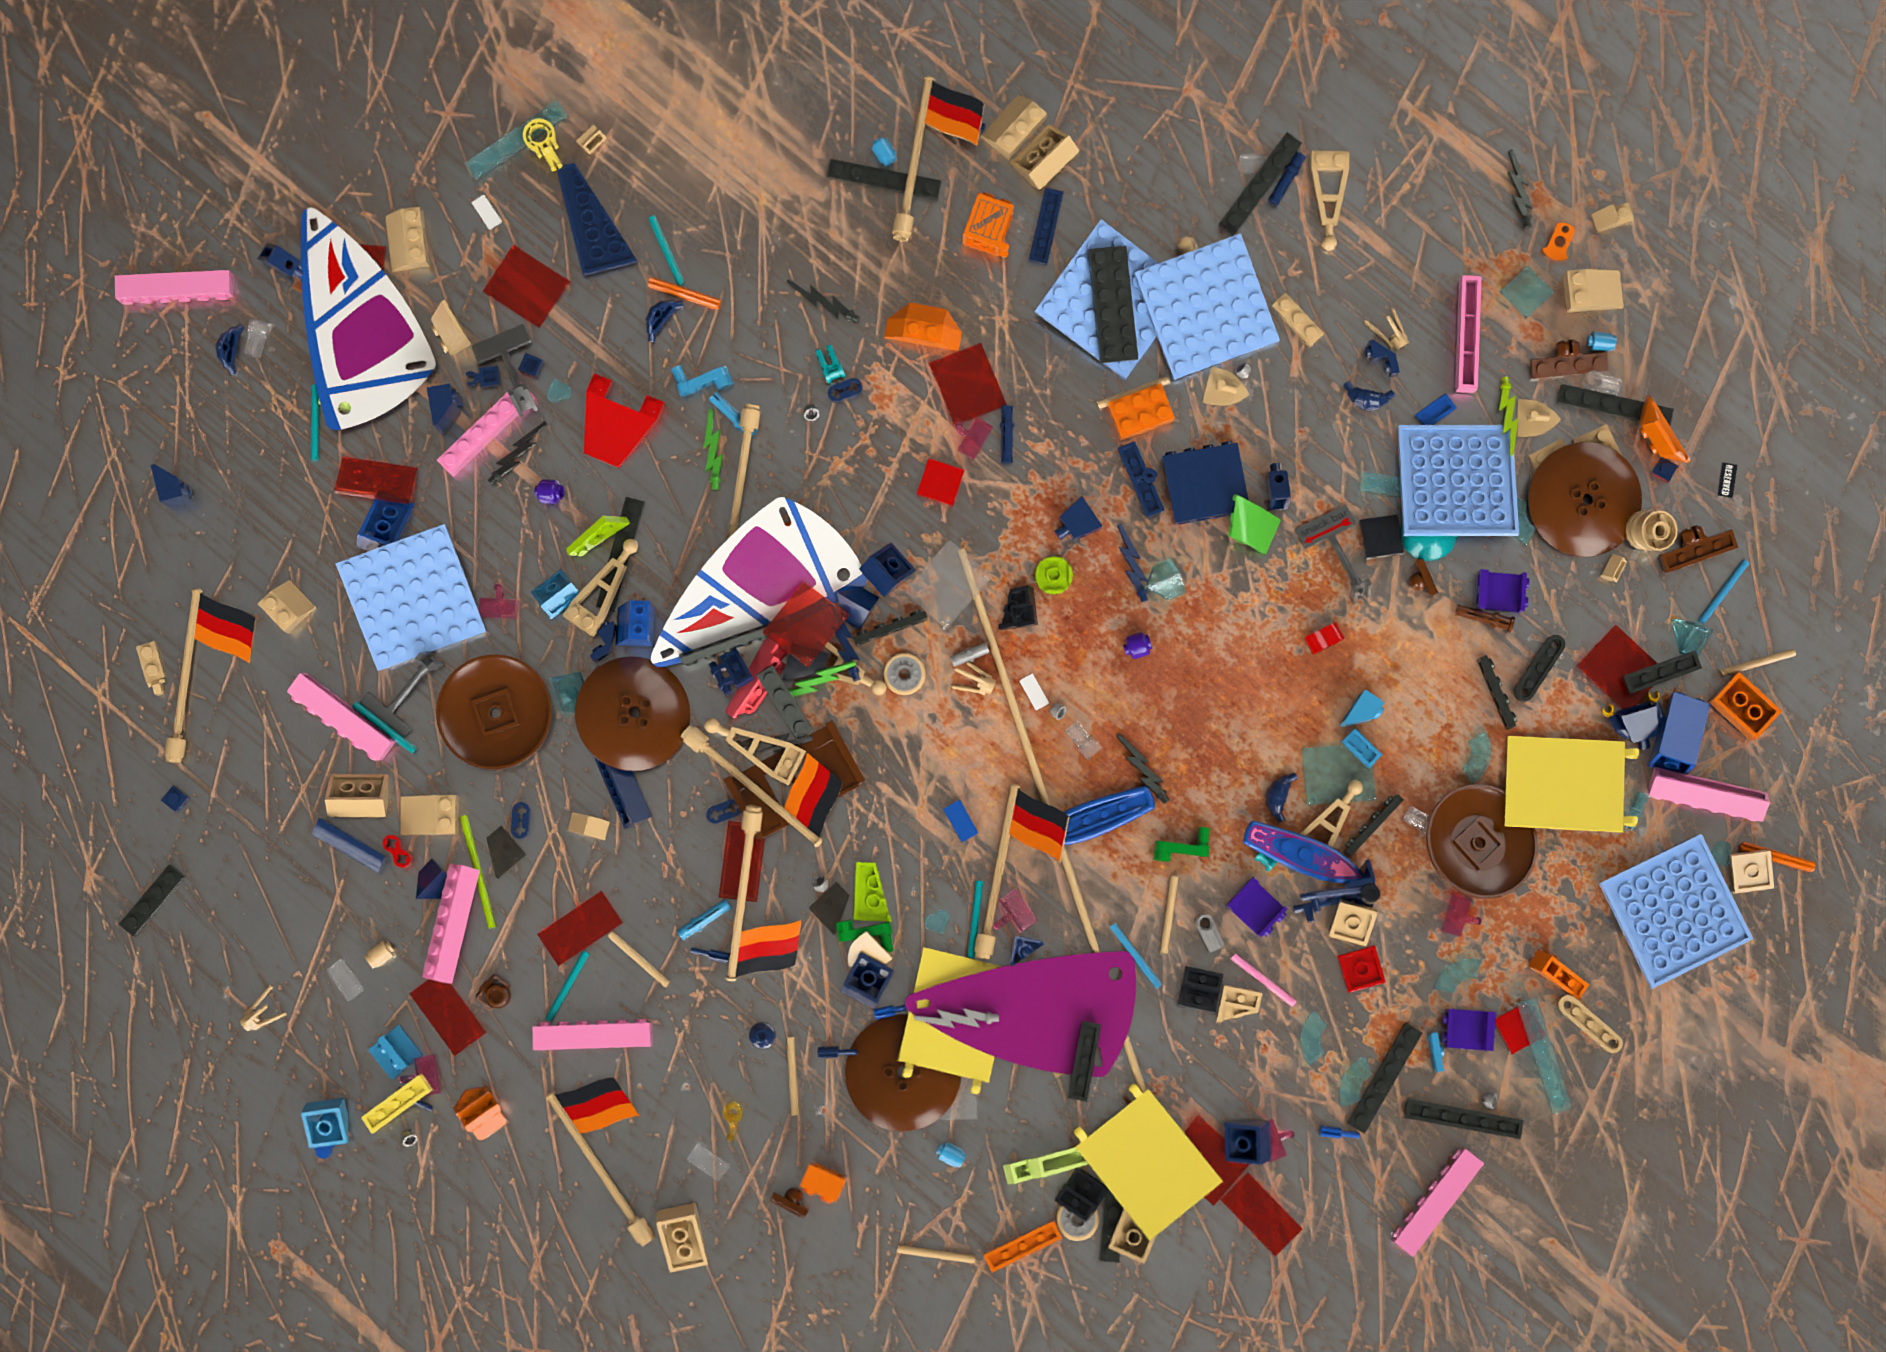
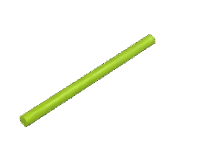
M467 815L460 816L472 868L480 870L477 887L488 929L494 928L496 925Z

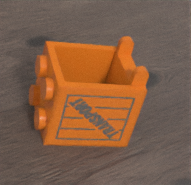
M983 192V194L978 193L963 233V244L995 256L1006 258L1009 254V245L1003 241L1013 217L1014 205L1006 199H995L992 194Z

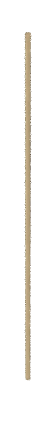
M965 548L958 550L1041 801L1051 806ZM1064 845L1061 860L1092 953H1098L1100 949ZM1127 1035L1124 1048L1137 1087L1143 1094L1147 1089L1129 1036Z

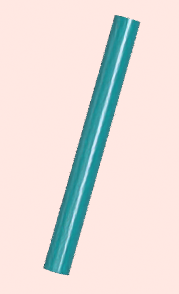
M655 215L650 216L648 220L678 286H682L685 282Z
M311 384V460H318L319 396L316 384Z
M356 701L353 704L352 708L411 754L416 751L417 748L359 702Z
M983 881L975 882L967 958L975 959L974 947L978 932Z
M583 950L546 1015V1020L552 1022L587 960L588 952Z

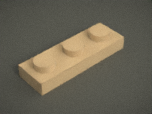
M1286 292L1272 304L1271 307L1309 347L1324 335L1323 331Z

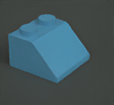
M1367 690L1362 691L1343 718L1340 726L1346 727L1369 722L1372 719L1376 720L1385 709L1382 707L1384 701Z
M344 1098L305 1104L301 1115L309 1148L348 1143V1113Z

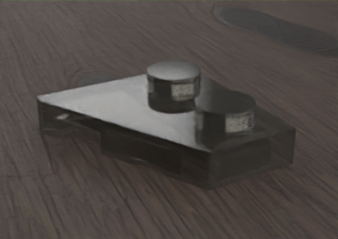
M836 881L809 907L813 914L833 935L837 932L835 923L841 921L850 895Z

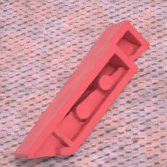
M774 633L770 634L769 638L764 639L748 668L754 680L736 690L725 713L735 719L737 715L755 712L767 694L756 674L773 665L780 675L786 666L781 660L789 653L791 644Z

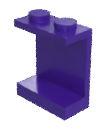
M1486 569L1479 570L1477 575L1476 609L1515 613L1525 611V608L1528 607L1526 589H1529L1530 583L1527 573L1508 574L1489 572Z
M1254 877L1226 905L1259 937L1263 935L1267 937L1274 929L1272 925L1276 921L1280 923L1286 917L1285 911L1288 909L1271 896Z
M1446 1009V1012H1443L1442 1015L1445 1032L1441 1034V1043L1444 1044L1445 1048L1494 1051L1496 1012Z

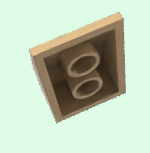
M1620 270L1566 271L1562 276L1567 313L1624 307Z
M445 300L441 301L431 318L434 324L431 328L436 336L440 335L443 341L440 344L445 353L449 351L453 356L472 344L450 306Z
M427 795L401 797L400 835H459V796Z
M691 1203L657 1210L656 1224L670 1272L708 1265L696 1204Z

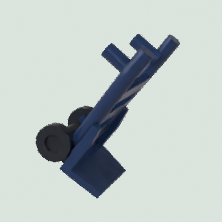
M1370 859L1365 860L1360 868L1365 879L1347 883L1343 888L1300 894L1301 902L1311 900V902L1294 905V913L1305 911L1307 923L1315 922L1313 912L1319 913L1322 907L1339 904L1340 899L1346 901L1354 900V903L1373 908L1374 903L1380 898V890L1375 885L1376 880Z

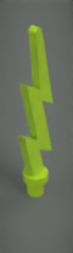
M1502 377L1499 411L1506 407L1502 434L1510 430L1509 455L1513 456L1518 418L1512 421L1516 395L1508 399L1512 384L1509 382V377Z

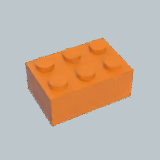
M1162 383L1107 403V409L1120 442L1173 423L1175 419Z
M1740 672L1733 674L1708 701L1750 741L1756 740L1782 712L1780 708Z
M812 1161L800 1186L803 1187V1192L812 1196L814 1193L821 1195V1200L831 1204L832 1201H837L847 1177Z

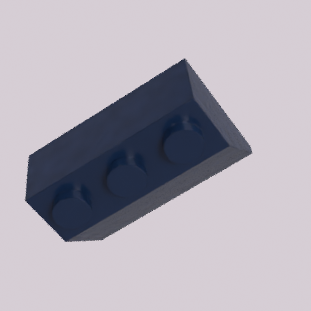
M450 383L427 387L433 426L442 436L449 432L462 413L461 407H464L462 396L459 395V392Z

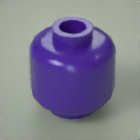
M542 479L535 486L534 493L542 504H558L564 497V486L558 480Z
M1143 632L1127 636L1126 644H1123L1126 655H1131L1133 659L1147 656L1150 654V649H1153L1148 634L1145 635Z

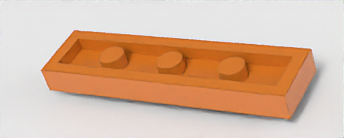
M1054 1220L983 1255L993 1273L1062 1239Z

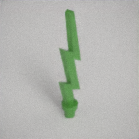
M710 408L704 449L710 445L705 472L712 469L709 482L711 483L712 490H719V482H721L719 475L723 454L716 458L720 429L713 434L714 410Z
M850 661L815 671L819 676L795 681L794 684L799 687L788 688L793 698L798 695L818 691L813 685L839 679L838 676L833 674L855 666L856 662Z

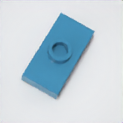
M1356 728L1341 741L1368 769L1383 755Z
M1438 1032L1428 1033L1433 1071L1442 1072L1444 1071L1442 1057L1445 1056L1443 1045L1439 1043Z

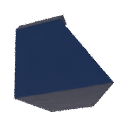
M864 588L837 592L843 620L861 630L880 597Z
M433 858L418 872L416 899L442 898L447 872Z
M1015 936L1010 965L1014 966L1044 945V943L1039 940Z

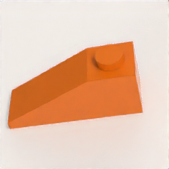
M1541 950L1537 951L1528 965L1542 977L1567 994L1575 997L1578 1001L1589 986L1588 983L1555 957Z

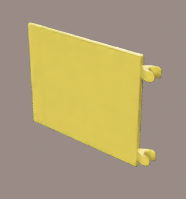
M1508 736L1505 826L1622 833L1623 825L1635 827L1638 818L1636 816H1624L1625 758L1637 759L1639 749H1625V742Z
M924 947L913 993L1002 966ZM927 999L916 1001L918 1009L930 1006V1001ZM909 1011L898 1061L905 1062L903 1077L909 1078L912 1075L913 1065L971 1078L973 1082L970 1092L978 1094L981 1088V1081L987 1083L990 1081L995 1056L959 1042L926 1022L915 1020V1015Z
M1133 1083L1128 1088L1129 1092L1136 1098L1133 1102L1089 1137H1087L1081 1127H1077L1074 1130V1134L1081 1141L1076 1146V1149L1150 1241L1223 1181L1151 1091L1148 1089L1142 1094L1137 1085Z

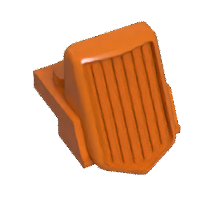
M485 1085L464 1090L456 1106L453 1107L468 1133L472 1131L478 1140L485 1139L506 1123L505 1118L500 1112L501 1108Z

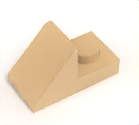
M1629 203L1618 206L1612 204L1591 214L1596 232L1634 221Z

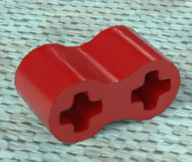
M1334 622L1306 636L1304 639L1314 655L1345 638L1337 622Z
M387 835L382 841V846L392 854L394 864L400 868L411 867L414 858L410 852L404 849L402 839L395 835ZM390 840L396 841L394 843L395 848L389 847L391 844ZM401 856H407L405 859L406 863H400L402 860Z

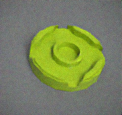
M1047 557L1036 567V584L1047 594H1060L1067 590L1072 582V568L1061 557Z

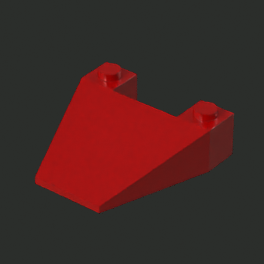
M594 373L586 390L584 454L619 468L659 424L666 405L663 401L646 395L638 412L611 401L608 397L614 386L612 380Z

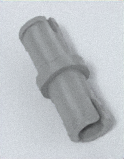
M982 643L970 649L967 647L965 651L950 656V659L955 667L968 661L973 662L974 659L988 654L989 650L986 643Z

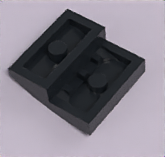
M1397 514L1361 519L1359 521L1366 560L1404 555L1402 534Z
M1185 966L1177 1007L1215 1015L1223 974Z
M1077 1167L1067 1184L1063 1185L1055 1202L1088 1222L1109 1189L1104 1183Z

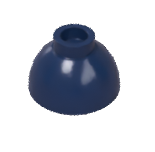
M766 1022L754 1024L749 1031V1040L758 1049L769 1048L776 1039L775 1029Z

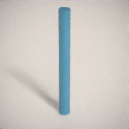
M1744 559L1741 561L1700 616L1699 622L1702 624L1706 623L1749 565L1748 561Z
M1116 923L1112 924L1109 928L1132 955L1156 989L1160 987L1162 983L1118 925Z

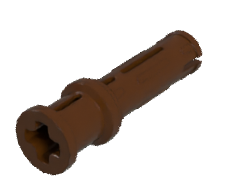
M1458 604L1455 613L1456 616L1489 624L1493 629L1507 630V633H1511L1515 622L1514 616H1503L1499 612L1489 613ZM1467 612L1474 613V614H1478V615H1481V616H1483V617H1479V616H1475V615H1472V614H1468Z

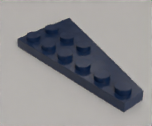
M575 163L562 165L560 169L556 167L583 276L638 263L635 255Z

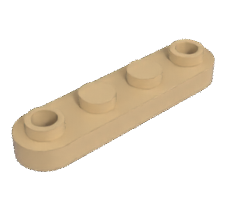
M1564 995L1559 998L1557 1002L1558 1010L1599 1046L1609 1053H1617L1621 1050L1623 1046L1621 1037L1575 997ZM1565 1001L1570 1003V1007L1567 1009L1564 1007ZM1611 1039L1614 1041L1613 1047H1610L1608 1044Z

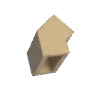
M592 125L577 140V143L586 153L591 154L607 138L599 129Z
M1611 554L1600 577L1610 582H1617L1627 561L1622 556Z

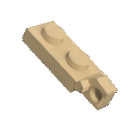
M156 641L136 646L148 687H152L154 694L157 696L164 694L162 683L166 682V674Z

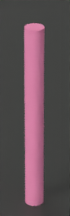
M1236 953L1232 956V961L1290 1006H1294L1297 1000Z

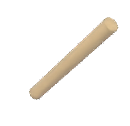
M1165 376L1097 401V406L1100 409L1107 406V403L1140 390L1162 383V386L1170 383L1169 377Z
M1794 649L1786 650L1720 669V674L1724 677L1796 656Z
M1171 876L1160 953H1168L1179 878L1176 876Z
M614 931L608 935L615 944L665 988L669 985L670 981Z
M786 1037L791 1116L799 1115L794 1037Z
M898 1245L897 1253L975 1263L974 1255Z

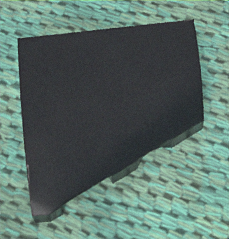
M1027 585L1010 589L1008 603L1003 610L1005 614L1002 623L998 626L999 630L1038 625L1033 587Z
M792 643L782 680L787 681L809 675H818L815 671L826 668L829 653Z

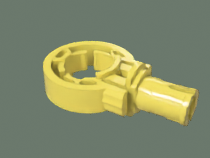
M544 119L530 121L523 130L525 144L530 150L536 152L539 158L542 157L538 149L540 148L552 171L557 170L554 163L560 169L562 163L550 144L552 142L554 148L558 149L556 132L553 126ZM544 125L551 129L549 132L548 128L545 127L548 136L543 142H534L531 136H528L530 142L527 141L528 132L529 135H532V132L536 129H544Z

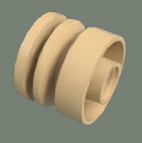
M1642 510L1635 512L1629 518L1625 532L1627 540L1636 549L1662 551L1668 549L1674 543L1678 528L1673 516L1666 511Z

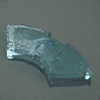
M1517 498L1519 535L1515 537L1527 546L1536 528L1530 524L1526 517L1527 502Z
M1486 732L1468 742L1471 748V755L1468 763L1462 769L1471 784L1477 782L1484 775L1491 760V744Z
M1464 959L1451 964L1440 974L1434 989L1454 993L1456 987L1462 981L1477 979L1481 960Z
M1315 1011L1306 1019L1300 1036L1301 1050L1309 1066L1325 1054L1321 1047V1035L1327 1025Z
M1366 1057L1354 1062L1343 1075L1339 1089L1341 1107L1361 1101V1085L1367 1078L1372 1076Z

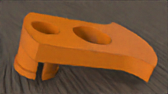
M1557 223L1548 245L1542 248L1545 255L1558 261L1568 259L1566 251L1575 229L1567 223ZM1564 225H1566L1568 228V231L1562 232V227ZM1558 236H1562L1565 239V244L1562 247L1555 245L1554 241Z

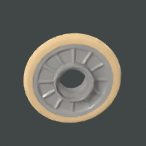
M900 653L894 655L887 661L884 667V681L887 687L897 694H912L924 683V665L919 658L912 654ZM901 669L909 670L910 676L907 679L899 677Z
M1063 1206L1059 1207L1056 1222L1060 1232L1065 1237L1080 1241L1094 1234L1099 1224L1097 1210L1088 1222L1083 1220L1081 1224L1077 1225L1072 1221L1074 1213Z

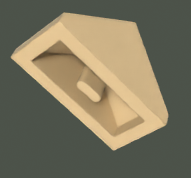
M572 812L567 831L605 840L610 821Z

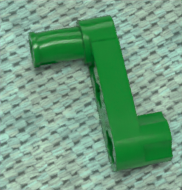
M1198 827L1197 844L1195 845L1155 841L1153 860L1170 862L1171 853L1209 857L1210 846L1208 842L1210 828Z
M852 920L835 923L839 942L857 939L867 931L871 936H880L881 946L887 952L894 951L891 934H893L891 922L855 929Z

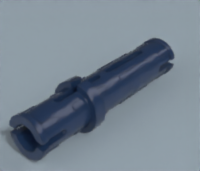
M1296 151L1289 165H1286L1284 168V174L1268 198L1271 204L1279 205L1295 176H1298L1299 169L1306 159V156L1301 152Z
M1004 405L1001 406L1002 418L1000 423L1002 432L1001 463L1011 464L1013 463V428L1015 427V423H1013V406Z

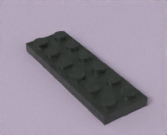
M1126 246L1088 249L1100 364L1138 360Z

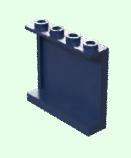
M1226 441L1222 442L1221 446L1214 447L1213 444L1202 446L1203 449L1187 448L1182 453L1170 451L1166 452L1165 456H1162L1161 461L1164 465L1174 526L1231 516L1235 508L1234 494L1249 501L1238 443Z

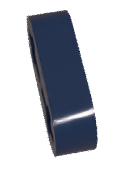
M851 378L834 384L828 389V398L833 403H840L861 394L863 390L862 383L859 379ZM852 383L859 385L856 392L853 389L846 391V389L851 387ZM834 389H837L838 392L844 390L843 393L839 394V398L831 396Z
M732 799L712 806L708 809L706 816L708 821L718 824L739 816L741 811L737 808L735 814L732 811L725 812L726 809L731 807V803L735 806L737 805L735 800ZM713 810L716 812L723 811L724 813L718 816V820L710 818Z
M523 802L516 803L512 809L511 833L518 839L526 838L530 830L531 810L529 805ZM521 806L527 810L526 813H523L522 819H520V814L516 812ZM519 822H522V828L525 829L521 836H519L518 832H515V829L519 828Z

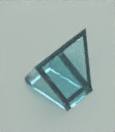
M1171 558L1153 566L1145 586L1146 589L1168 601L1186 593L1180 572Z
M1671 619L1679 653L1686 654L1696 650L1699 657L1713 629L1696 622Z

